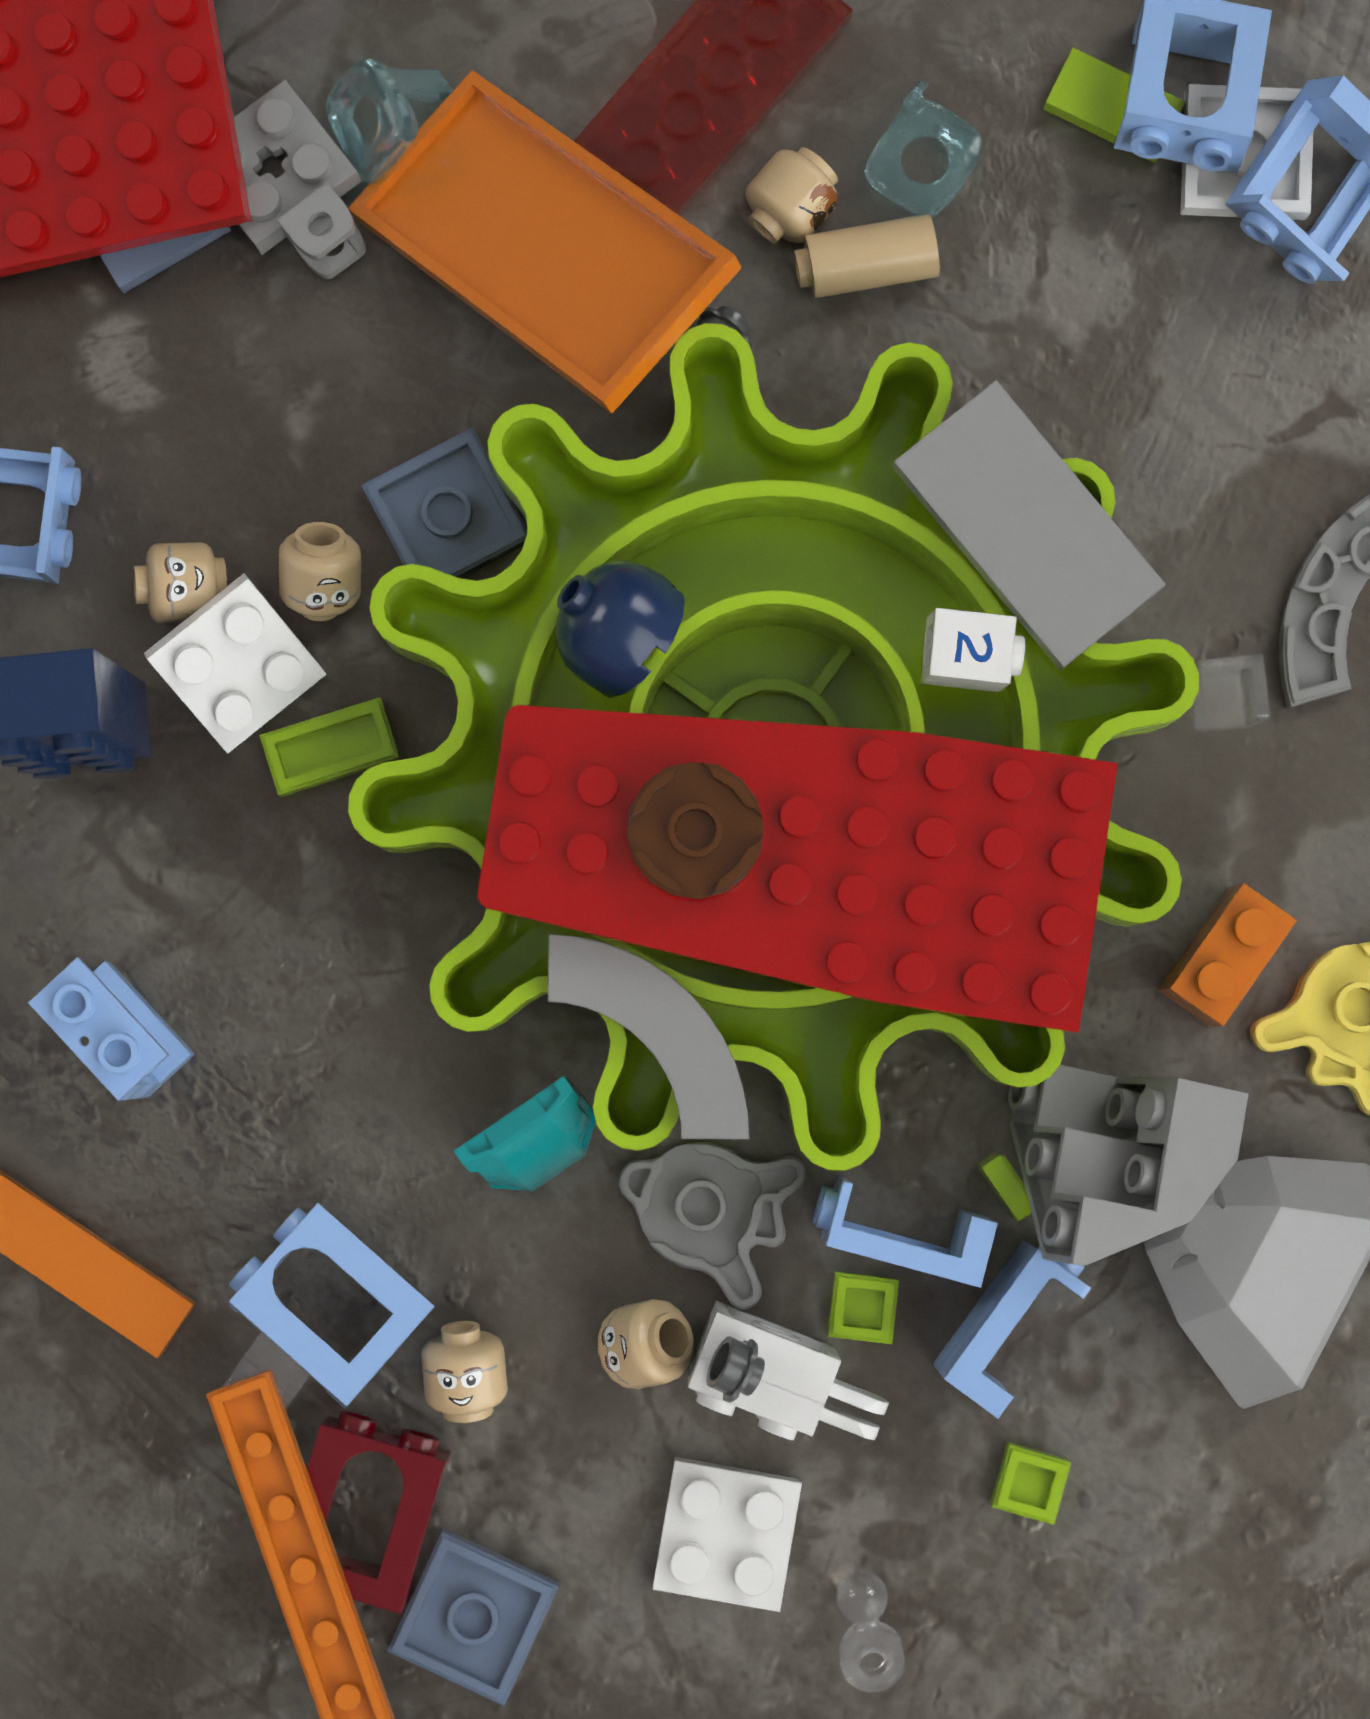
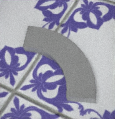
M1370 494L1349 508L1324 532L1301 564L1290 588L1282 615L1278 655L1280 682L1286 709L1352 689L1346 658L1347 635L1352 608L1360 591L1370 578Z
M549 934L548 1002L567 1003L599 1012L630 1030L646 1045L665 1071L672 1086L680 1115L682 1139H749L747 1104L735 1060L720 1031L693 995L673 977L652 963L625 949L605 942L577 936Z

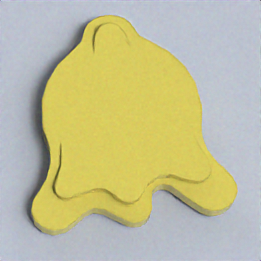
M1370 941L1339 946L1324 952L1314 959L1299 978L1294 994L1285 1007L1257 1019L1250 1028V1038L1255 1047L1261 1051L1276 1052L1299 1046L1308 1048L1311 1057L1305 1074L1309 1082L1319 1086H1347L1352 1092L1358 1107L1367 1116H1370Z

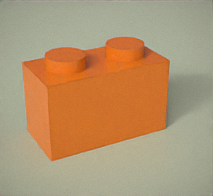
M1245 883L1229 887L1158 988V991L1207 1026L1224 1027L1297 920Z

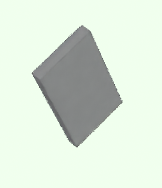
M997 380L893 462L892 468L1060 671L1166 585Z

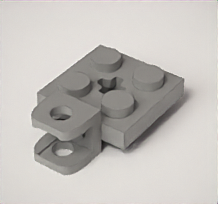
M284 80L234 117L252 222L238 225L261 255L287 237L293 248L315 274L324 279H332L361 258L366 252L364 239L349 209L340 198L362 182L347 157L288 82ZM280 155L287 157L281 163L285 171L282 176L276 179L270 173L263 174L261 177L258 176V171L263 167L262 162L266 158ZM344 242L343 249L339 254L335 256L326 255Z

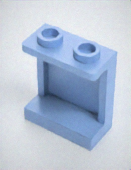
M1022 1240L936 1358L933 1365L947 1382L998 1419L1014 1397L997 1379L984 1369L1050 1279L1054 1278L1083 1299L1091 1288L1078 1279V1276L1085 1267L1045 1260L1042 1257L1040 1246L1036 1248Z

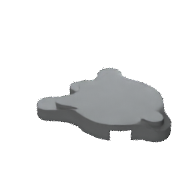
M690 1142L676 1146L653 1159H635L629 1162L620 1173L619 1188L621 1193L634 1205L642 1230L650 1245L663 1258L682 1268L698 1270L708 1274L719 1284L731 1305L737 1309L746 1310L756 1305L762 1294L759 1278L749 1257L750 1250L757 1244L777 1247L784 1242L786 1230L781 1206L786 1197L803 1186L807 1178V1172L803 1161L796 1156L786 1155L770 1161H754L742 1157L728 1147L715 1143Z

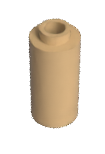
M930 214L805 235L804 248L794 250V262L799 287H811L814 299L939 277L940 272L937 239Z

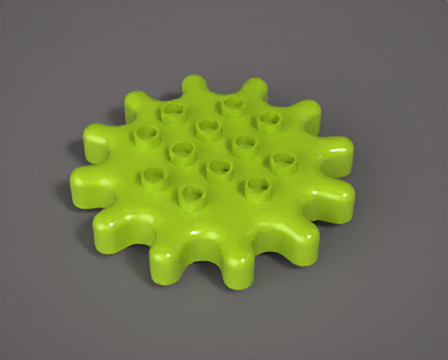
M704 323L689 329L677 340L670 355V392L674 410V423L667 438L648 454L636 459L621 461L598 456L583 444L562 417L552 409L537 404L517 405L504 412L492 425L487 443L489 460L494 474L502 489L523 513L527 521V536L522 551L511 566L496 577L479 581L457 578L431 567L416 564L395 567L380 578L372 591L369 607L373 625L392 650L405 658L432 667L451 678L455 685L458 699L457 717L449 737L435 751L419 757L384 762L368 768L356 779L351 789L348 813L354 828L366 841L385 851L409 853L433 848H455L469 854L482 868L505 716L509 709L517 705L918 732L1096 760L1100 748L1108 741L1119 737L1150 733L1164 728L1180 718L1192 707L1199 692V672L1190 654L1182 646L1167 639H1145L1120 644L1095 642L1060 671L1018 619H1016L1015 635L1024 636L1025 638L1023 668L1020 676H1011V683L1003 690L993 692L920 684L926 620L935 608L1014 616L892 468L893 462L942 423L950 402L953 386L949 366L939 353L926 345L908 342L892 346L879 355L871 367L860 398L849 416L831 427L817 430L799 429L779 421L766 408L759 390L754 356L749 343L737 330L723 324ZM1080 458L1062 459L1112 518L1116 505L1115 493L1107 474L1093 462ZM616 560L635 562L663 575L676 586L675 589L683 594L685 599L683 619L667 652L664 653L655 647L649 657L642 663V665L651 670V673L626 694L609 698L581 681L566 667L556 643V622L560 611L557 607V599L566 583L576 575L584 576L593 568ZM1109 821L1096 919L1125 927L1157 920L1171 910L1180 895L1182 877L1178 862L1171 852L1158 842L1123 829ZM487 908L483 920L476 929L449 951L436 965L429 984L431 1002L438 1016L451 1027L467 1032L490 1031L507 1022L530 1002L548 994L549 934L577 936L605 942L625 949L652 963L673 977L693 995L720 1031L734 1060L752 1062L771 1072L780 1082L787 1099L791 1129L797 1147L812 1163L827 1170L845 1171L861 1165L873 1154L880 1139L881 1128L875 1089L876 1067L883 1052L898 1038L913 1031L925 1029L946 1034L963 1049L976 1067L989 1079L996 1083L1017 1088L1036 1086L1049 1079L1061 1065L1065 1051L1064 1032L1061 1030L873 1002L501 913ZM599 1013L606 1022L611 1042L608 1060L595 1092L593 1112L596 1125L607 1140L620 1148L638 1151L655 1147L669 1136L680 1116L672 1086L665 1071L646 1045L630 1030L615 1020Z

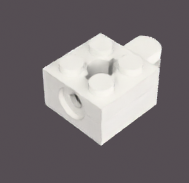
M717 1300L714 1303L688 1371V1388L696 1391L697 1403L729 1416L733 1415L735 1407L754 1413L759 1419L758 1427L789 1440L795 1439L797 1431L813 1437L819 1420L863 1438L875 1440L880 1426L855 1413L829 1404L826 1400L830 1396L879 1415H885L890 1403L876 1394L835 1379L841 1359L834 1346ZM728 1336L742 1342L744 1340L749 1341L750 1339L755 1340L758 1344V1356L765 1361L764 1372L755 1391L750 1396L740 1393L739 1397L733 1402L724 1401V1393L709 1387L706 1382L711 1359L720 1343Z

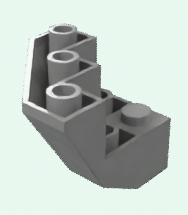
M1060 1065L1049 1079L1036 1086L1010 1087L1008 1094L1009 1106L1012 1109L1010 1128L1043 1259L1086 1266L1191 1222L1238 1160L1249 1093L1181 1078L1114 1077Z
M1276 1156L1236 1161L1191 1222L1144 1241L1147 1255L1178 1324L1239 1407L1245 1409L1303 1389L1370 1260V1166L1368 1164Z

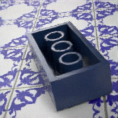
M93 648L0 657V760L2 766L17 767L18 773H32L33 779H55L71 776V766L73 765L96 767V772L114 773L134 770V759L152 758L146 683Z

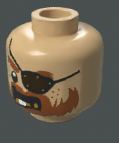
M801 147L798 152L789 149L779 150L745 189L746 200L753 211L748 217L749 223L762 237L771 243L776 244L780 238L797 244L803 243L805 235L813 234L836 208L838 195L834 185L838 182L837 175L820 156L807 148Z

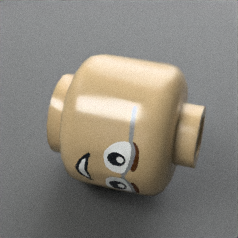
M312 522L299 527L295 533L286 537L279 547V595L282 601L290 609L313 621H327L351 609L361 595L360 546L351 536L345 534L342 528L335 524Z
M202 542L153 544L147 552L146 565L133 566L135 604H148L150 617L159 625L181 624L227 587L224 557H214L211 547Z
M645 1300L624 1305L609 1313L603 1320L598 1334V1354L602 1366L609 1377L622 1387L641 1389L662 1385L678 1379L689 1367L693 1354V1333L689 1322L679 1308L664 1300Z
M456 1321L448 1323L441 1327V1335L429 1340L422 1348L421 1363L425 1399L427 1405L435 1411L442 1413L445 1420L454 1423H469L483 1420L492 1415L494 1412L493 1407L500 1404L507 1395L505 1352L502 1341L490 1332L481 1331L480 1325L477 1322Z

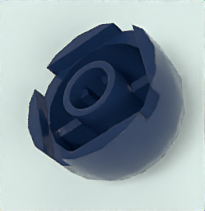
M616 560L595 567L584 576L580 574L574 576L563 587L557 599V607L560 611L556 622V643L566 667L581 681L606 697L612 698L626 694L651 673V670L642 665V663L649 657L653 649L657 647L666 653L674 641L683 619L685 604L683 594L675 589L676 586L663 575L635 562Z

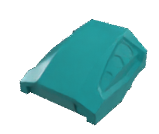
M566 1075L454 1150V1153L469 1172H478L485 1178L491 1188L533 1192L586 1156L596 1124L594 1112L585 1097Z

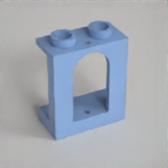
M1143 0L1134 26L1132 44L1135 45L1123 118L1113 149L1133 152L1135 155L1146 159L1163 158L1192 164L1206 171L1238 173L1253 137L1272 10L1223 0ZM1169 52L1230 64L1223 106L1218 111L1206 117H1189L1179 113L1169 105L1164 95L1163 86Z
M1344 75L1313 79L1306 82L1225 203L1227 207L1242 219L1240 222L1241 229L1252 239L1262 244L1270 245L1284 258L1282 264L1285 270L1302 282L1313 284L1315 281H1345L1349 272L1336 259L1370 209V100ZM1319 124L1357 161L1312 228L1306 233L1270 200V197L1309 136Z
M52 447L51 454L0 448V483L29 486L46 493L39 543L33 546L22 547L0 544V577L59 584L61 567L68 568L73 553V534L71 530H66L69 505L76 506L79 501L81 471L79 468L74 467L75 460L60 447Z
M77 957L28 1002L118 1101L149 1098L195 1055L189 1046L110 961H104L96 970L92 971L80 957ZM83 1037L89 1039L87 1046H83L81 1043Z
M836 1175L833 1188L821 1187L812 1223L816 1224V1228L822 1229L820 1237L826 1246L981 1288L998 1225L997 1222L985 1215L959 1208L950 1247L945 1248L844 1220L853 1183L846 1177Z
M317 1203L308 1214L298 1207L274 1233L273 1237L281 1244L268 1259L262 1263L254 1256L232 1279L228 1286L236 1294L230 1299L229 1306L236 1313H241L324 1387L328 1395L346 1409L431 1312L434 1305ZM307 1248L318 1250L328 1256L393 1314L350 1363L344 1360L289 1311L275 1295L272 1283L274 1271L292 1251Z

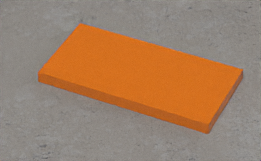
M473 70L348 207L354 218L365 228L611 414L742 268L735 254Z

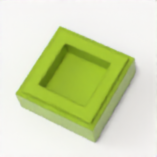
M993 1152L976 1164V1167L1011 1218L1019 1222L1031 1214L1025 1185L1004 1155Z
M834 1271L828 1337L892 1344L899 1279Z
M1007 1442L990 1500L991 1507L1054 1525L1071 1461Z

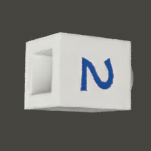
M935 608L926 620L920 684L993 692L1003 690L1011 683V676H1020L1023 668L1025 638L1024 636L1015 635L1017 617Z

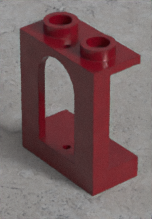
M343 1410L340 1412L339 1419L328 1416L320 1424L307 1471L325 1522H327L340 1474L345 1464L352 1457L366 1451L381 1452L392 1458L400 1468L404 1480L403 1492L381 1566L338 1553L337 1556L353 1600L401 1614L408 1602L415 1578L413 1575L451 1451L438 1448L440 1439L431 1434L413 1429H403L401 1437L376 1430L378 1421L372 1417Z

